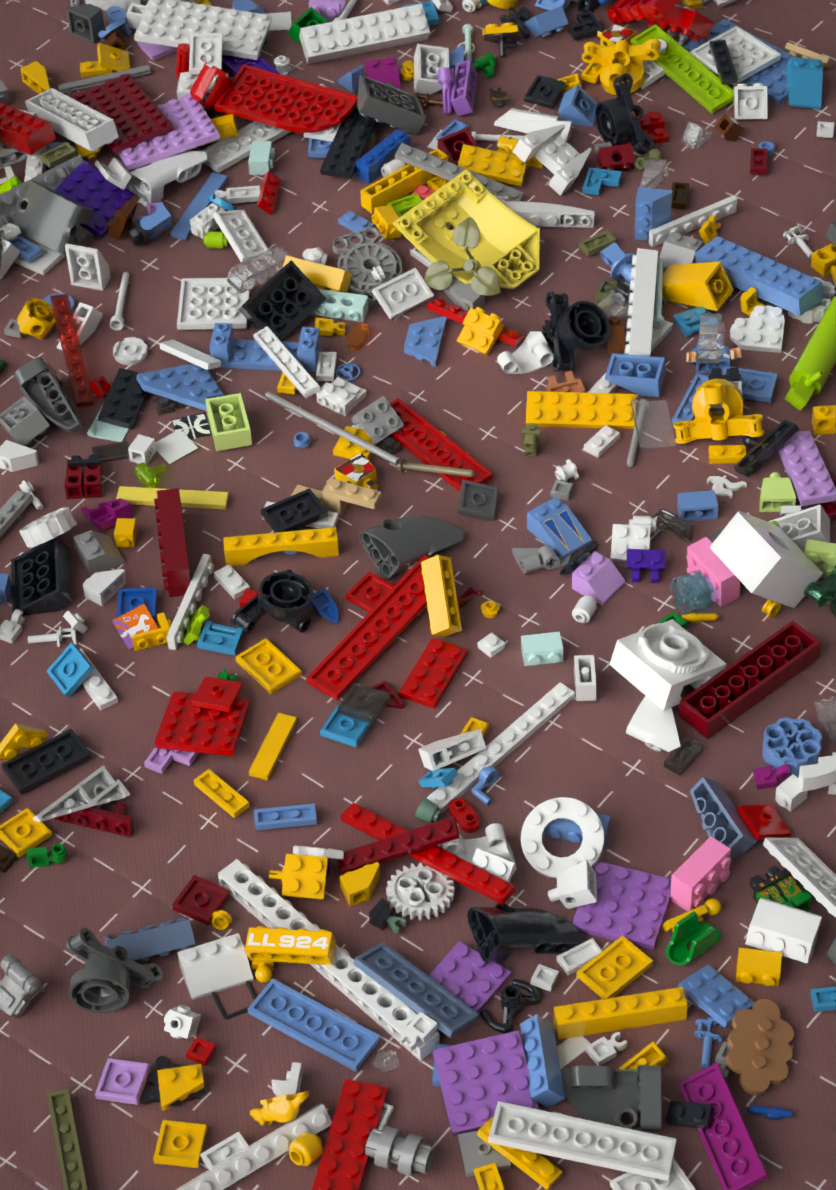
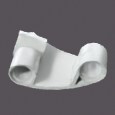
M645 696L627 727L626 734L645 742L646 746L655 751L663 749L671 752L680 748L681 745L672 708L662 710Z
M498 823L486 827L485 837L464 840L459 834L460 838L442 843L444 850L469 863L472 862L477 848L515 863L503 826Z

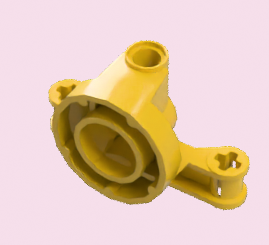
M649 39L642 45H629L627 41L619 40L615 46L603 47L594 42H587L584 45L585 52L582 54V60L586 63H601L600 81L602 88L612 95H616L613 86L614 79L622 74H629L633 79L630 92L632 93L638 90L644 83L643 61L658 59V50L661 48V43L657 39Z
M726 379L708 380L697 388L693 396L692 410L695 419L691 421H678L673 424V427L676 429L675 442L684 444L704 438L724 440L728 436L737 435L759 437L765 434L761 421L763 420V415L752 414L742 416L744 400L737 386ZM722 403V407L725 410L723 414H713L709 411L711 404Z

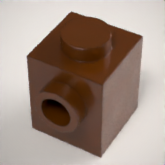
M726 114L715 125V128L721 132V137L725 140L731 139L734 142L745 129Z

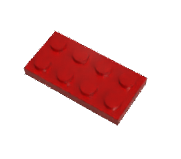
M432 638L399 690V697L435 709L468 655L467 649Z

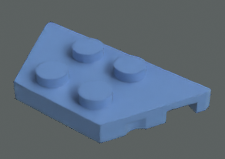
M443 316L410 324L404 344V353L414 356L420 361L425 359L430 362L431 366L436 367L447 324V317Z

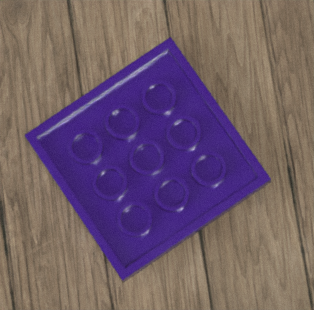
M85 160L54 190L94 210L89 225L84 223L80 225L100 239L108 232V222L111 218L114 219L116 210L121 209L126 201L131 200L134 195L137 196L127 188L123 190L106 180L97 168Z

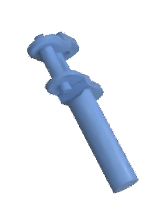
M707 1018V1020L698 1019L695 1021L698 1031H695L694 1036L704 1039L701 1061L703 1069L710 1066L712 1042H715L716 1039H718V1042L723 1040L721 1035L711 1034L710 1032L711 1027H716L718 1024L714 1018ZM703 1027H707V1031H702Z

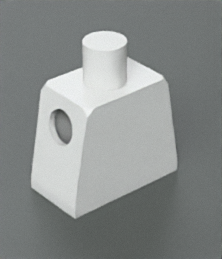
M587 860L558 874L557 887L548 891L550 901L553 903L561 900L568 909L597 902L596 872Z

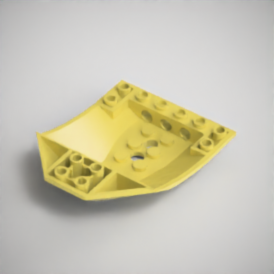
M467 169L393 222V225L433 263L436 261H446L449 269L462 268L464 262L469 259V256L465 252L464 247H459L455 244L453 240L454 230H449L446 226L449 224L455 228L468 217H472L480 231V242L476 248L468 247V250L474 256V260L480 262L481 268L491 267L496 271L500 288L515 289L539 271L540 227L533 226L511 211L492 195ZM466 271L450 272L453 278L465 284H470L471 279L475 277L473 273Z

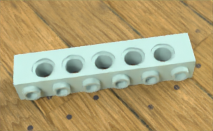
M318 289L327 299L310 315L364 322L369 309L367 295Z

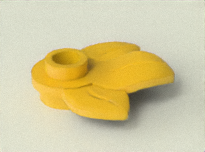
M410 60L402 64L400 71L402 79L406 81L414 79V63Z

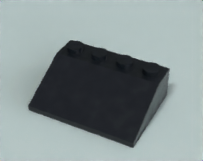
M291 260L238 310L259 331L268 326L277 338L282 341L327 298Z
M58 536L11 560L12 613L16 609L23 611L21 616L55 612L73 603L71 550Z

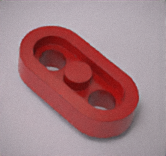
M457 798L450 802L449 813L451 817L454 816L457 824L464 832L474 833L480 829V816L468 801Z

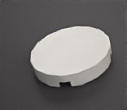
M136 337L124 338V341H118L113 347L115 360L124 365L138 364L145 360L148 355L147 344L142 339Z

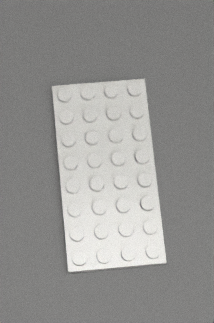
M149 0L134 38L135 41L178 47V44L181 43L190 45V34L222 33V55L258 60L272 22V15L176 0Z

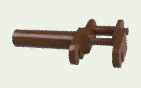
M417 92L415 95L418 97L419 102L425 103L424 109H427L428 105L443 106V100L432 99L428 93L426 95H419V92Z

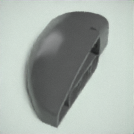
M37 357L15 371L14 376L20 385V389L30 402L50 421L69 433H76L84 428L79 410L68 389L62 387L63 382L56 370L43 357Z

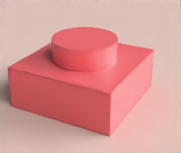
M419 185L412 194L417 193L423 201L433 194L435 190Z

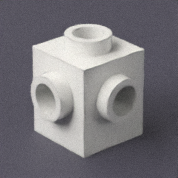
M178 1005V1007L172 1008L166 1013L164 1031L170 1032L172 1037L178 1039H188L196 1036L201 1015L190 1011L191 1008Z

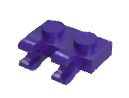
M627 549L626 569L632 570V582L639 583L640 570H651V583H658L659 571L665 570V550Z

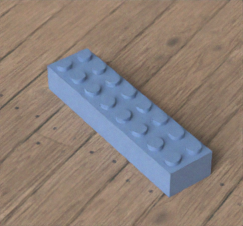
M719 236L694 253L696 263L721 261L732 286L745 292L750 287H753L757 290L758 298L796 315H803L824 298L822 281Z

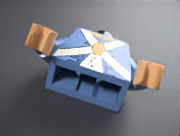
M706 336L702 341L697 342V348L687 352L686 362H696V373L698 374L711 373L712 368H720L721 372H723L724 366H730V360L742 358L741 348L729 349L727 346H724L721 340H713L712 337Z

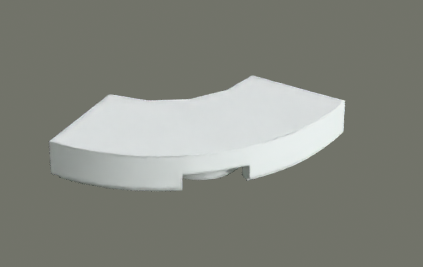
M293 846V854L335 859H343L344 855L342 850Z

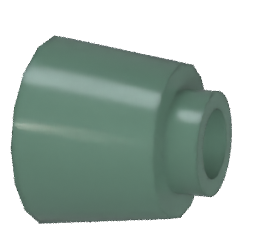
M425 797L416 811L415 818L429 823L437 822L442 811L439 810L438 805Z

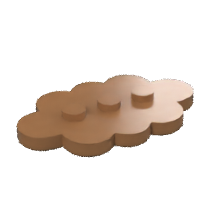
M759 999L754 1003L751 1010L741 1009L734 1015L732 1020L734 1029L727 1038L731 1049L726 1056L728 1067L733 1072L740 1074L742 1088L747 1093L756 1096L763 1094L769 1084H781L786 1079L789 1073L787 1063L793 1055V1050L789 1044L794 1037L791 1025L780 1019L778 1006L769 999Z

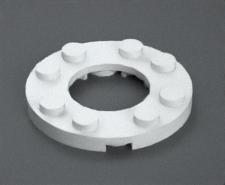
M559 797L539 804L529 813L522 827L521 846L526 860L534 870L548 878L557 879L558 874L585 860L593 867L598 862L603 851L604 830L602 823L591 807L577 799ZM557 819L574 821L583 833L581 847L576 853L568 857L553 856L545 850L542 844L544 829L550 822Z

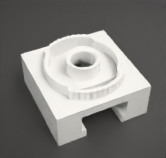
M672 619L664 623L652 624L640 632L618 639L610 666L662 710H666L680 704L683 686L689 684L696 690L724 670L726 663Z

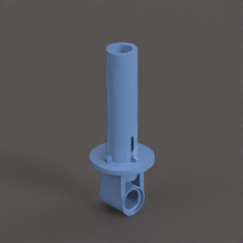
M615 242L600 252L603 261L611 267L610 276L613 280L624 278L630 283L634 279L631 278V269L635 267V265H632L634 253L625 254ZM662 295V308H663V307L665 306L667 300H666V298Z

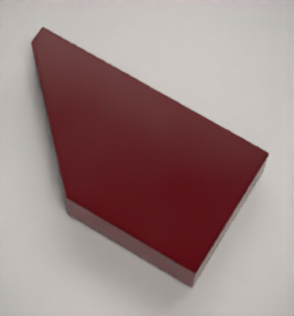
M386 680L369 688V694L379 706L405 708V703Z

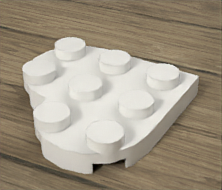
M758 305L754 308L750 318L735 319L730 329L731 342L733 341L737 344L738 348L744 350L781 353L785 324L782 309Z

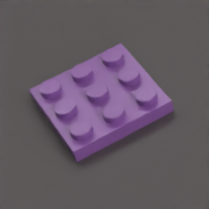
M460 941L429 975L430 978L478 1014L512 977L511 971L496 962H484L479 952Z

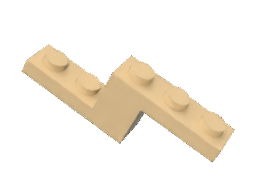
M332 478L328 480L323 491L310 488L327 511L336 512L340 516H342L349 503L375 509L382 497L381 491ZM297 485L291 496L309 489V487Z

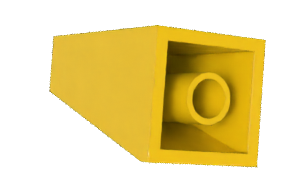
M721 261L670 265L663 274L662 295L670 302L718 311L734 290Z

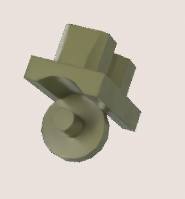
M529 424L526 428H522L523 448H525L526 456L535 457L537 449L541 450L542 447L541 429L537 424Z

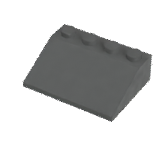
M360 75L357 99L359 113L364 117H372L377 122H385L393 128L403 129L408 134L414 133L417 135L426 119L418 97Z

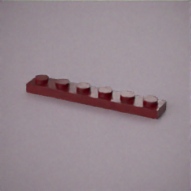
M453 816L345 851L343 859H338L340 872L344 875L368 864L384 863L458 839L460 836L457 821Z

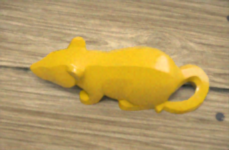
M304 1091L297 1094L260 1100L263 1108L252 1109L250 1115L260 1122L262 1126L264 1123L272 1124L273 1121L290 1122L297 1117L300 1105L308 1098L309 1092Z

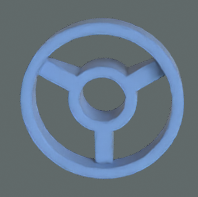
M351 363L342 364L336 369V378L339 377L350 383L354 382L360 377V368ZM356 369L358 374L353 378V370ZM338 373H341L344 376L349 377L350 379L341 378L338 375Z

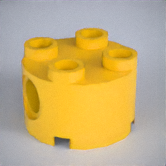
M32 298L31 301L28 300L17 318L20 326L19 330L23 334H29L43 340L57 321L58 315L56 310L53 309L52 311L51 305L42 299Z

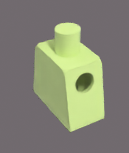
M774 472L770 474V478L763 479L759 512H780L782 506H796V495L789 478H781L779 473Z

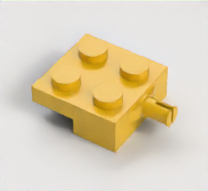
M286 854L285 866L282 871L270 870L269 879L282 880L283 898L324 900L328 857Z

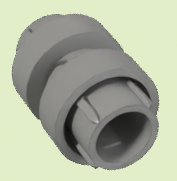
M386 1126L383 1131L379 1129L371 1131L367 1140L365 1154L374 1158L376 1166L391 1169L393 1164L398 1165L399 1173L413 1177L416 1172L426 1174L429 1171L434 1157V1147L425 1144V1137L410 1133L407 1138H403L400 1129Z

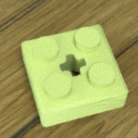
M807 540L804 554L823 572L820 577L829 580L836 579V544Z

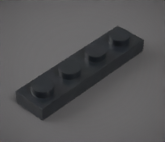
M726 40L709 41V47L721 84H737L738 77Z

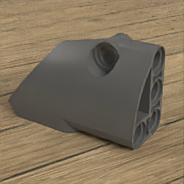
M638 1065V1069H614L611 1066H573L572 1069H561L565 1097L585 1120L632 1130L661 1131V1065ZM629 1115L633 1118V1122L630 1125H624L620 1120L621 1117Z

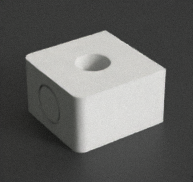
M741 511L735 514L710 546L711 550L752 594L792 608L797 606L823 574L782 529L775 524Z

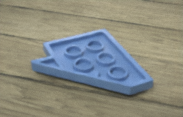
M195 364L137 374L136 380L144 391L207 411L205 399L223 396L222 391L209 371Z

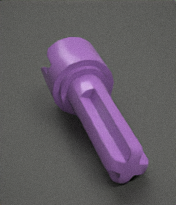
M440 68L438 69V83L442 85L443 113L451 114V85L454 83V69Z

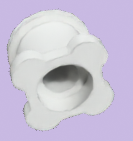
M480 0L462 1L463 8L470 13L482 6Z
M281 55L274 59L275 70L281 75L287 76L288 72L292 71V67L288 66L290 63L289 58Z
M570 459L566 460L567 464L556 467L555 475L559 481L567 482L572 477L575 479L579 478L577 467Z

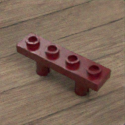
M118 802L112 812L91 807L55 818L58 821L126 837H131L134 833L133 817L125 815L128 809L127 805L123 802Z

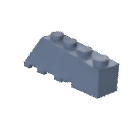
M702 777L690 790L697 813L701 815L703 830L707 832L708 838L711 836L731 849L730 859L744 855L758 840L754 838L717 781Z
M188 917L161 922L159 927L156 928L154 925L143 926L136 933L133 930L121 931L114 938H111V934L103 935L106 947L113 949L116 946H122L128 951L129 959L137 960V962L147 961L150 959L149 956L158 954V957L171 954L170 951L175 949L183 951L195 944Z

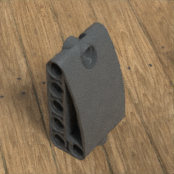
M30 180L24 197L17 202L18 212L13 224L18 226L21 233L58 253L66 255V243L81 245L74 238L79 234L81 223L89 225L94 210L38 182Z

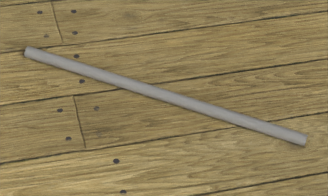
M269 391L265 394V398L395 465L400 464V458Z

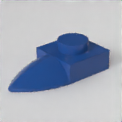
M323 588L314 593L311 605L317 614H321L330 622L338 623V609L327 590Z

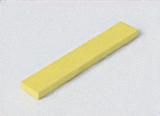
M119 486L116 499L121 498L129 502L130 505L155 506L154 499L157 498V491L167 489ZM179 489L181 506L184 508L226 510L229 498L228 492Z

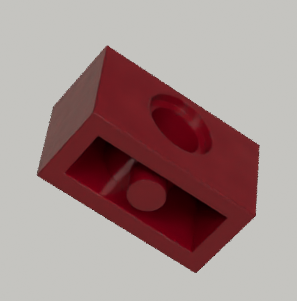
M631 143L598 149L597 158L600 169L614 171L622 169V171H627L633 168L635 158ZM617 157L620 161L616 162L613 158Z

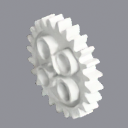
M421 862L418 867L411 863V868L409 869L403 866V871L396 870V875H391V881H387L386 887L387 901L390 902V907L395 908L396 913L402 911V917L409 914L411 920L415 916H418L419 920L426 916L429 920L431 914L438 917V911L445 913V907L450 908V902L454 901L455 895L453 880H450V877L427 865L423 867Z

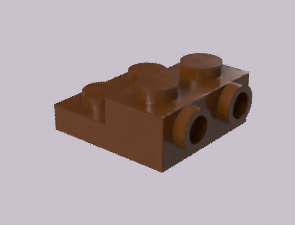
M134 195L131 200L126 201L121 209L116 210L114 219L111 218L108 222L107 227L109 230L107 235L120 240L133 220L132 217H134L138 206L139 197Z

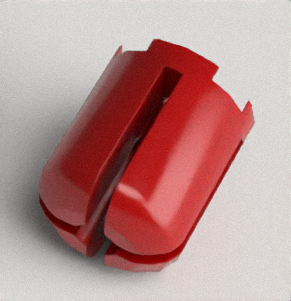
M205 62L190 90V94L194 100L200 103L217 74L218 76L203 102L204 106L215 108L214 105L227 90L234 77L232 76L231 79L226 77V72L214 65L211 68L207 66L208 62Z

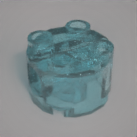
M700 570L672 579L670 591L671 595L674 594L676 598L673 599L674 605L683 614L692 613L710 606L713 586L710 582H707Z

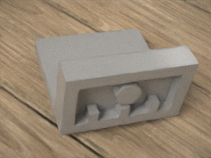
M384 396L356 413L351 419L355 426L360 423L374 444L379 443L404 426Z

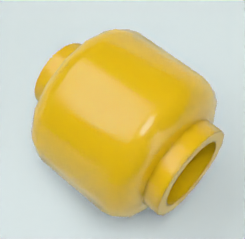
M308 1132L298 1136L289 1146L291 1160L295 1164L305 1167L315 1162L323 1153L321 1139L317 1135Z

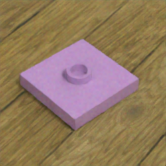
M137 41V46L152 61L174 53L178 49V47Z
M108 1058L95 1092L96 1099L138 1105L151 1069L150 1064Z

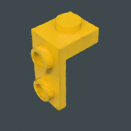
M750 287L741 295V312L749 316L756 306H765L757 301V290L753 287Z
M164 612L157 614L159 629L132 635L135 651L168 643L167 634L172 624L170 619H166Z

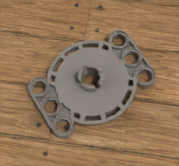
M368 227L334 239L332 246L334 253L340 255L337 268L352 273L349 289L358 294L373 297L372 300L368 301V307L379 304L372 293L374 288L402 274L400 257L391 247L378 242L379 231L374 227ZM373 233L376 237L369 238L367 234ZM357 238L360 242L353 243L351 240ZM341 243L345 247L340 249L336 247V244ZM380 266L386 278L382 282L374 280L371 274L374 271L373 267Z

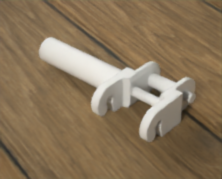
M801 226L790 228V230L784 232L783 237L785 239L788 238L789 245L796 243L809 259L812 258L813 252L804 242V239L806 241L809 240V236L807 234L796 235L798 231H802Z
M59 626L57 633L28 636V644L57 641V647H60L62 638L72 637L73 643L77 645L76 629L72 626L71 628L62 629ZM71 632V634L62 635V633Z

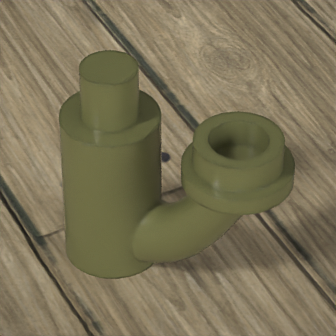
M651 149L646 156L635 160V167L640 170L646 168L647 162L660 159L661 152L658 149Z

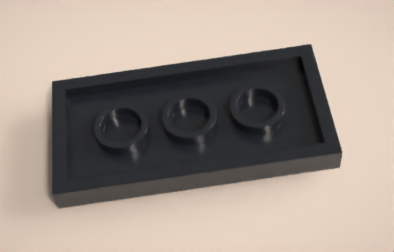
M119 368L98 415V421L133 430L148 395V392L144 391L136 380L138 372Z
M69 729L1 764V767L22 795L92 759L89 750L74 731Z

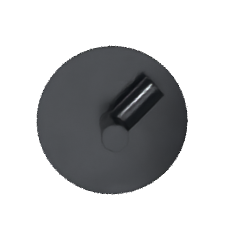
M505 33L491 34L484 37L485 41L500 43V57H506V48H517V41L522 39L519 35Z

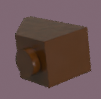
M611 316L608 318L610 333L605 342L607 353H624L623 318Z

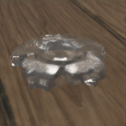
M383 1050L377 1051L376 1060H373V1067L378 1070L382 1069V1073H389L392 1071V1068H398L400 1062L396 1058L397 1052L387 1050L385 1054Z

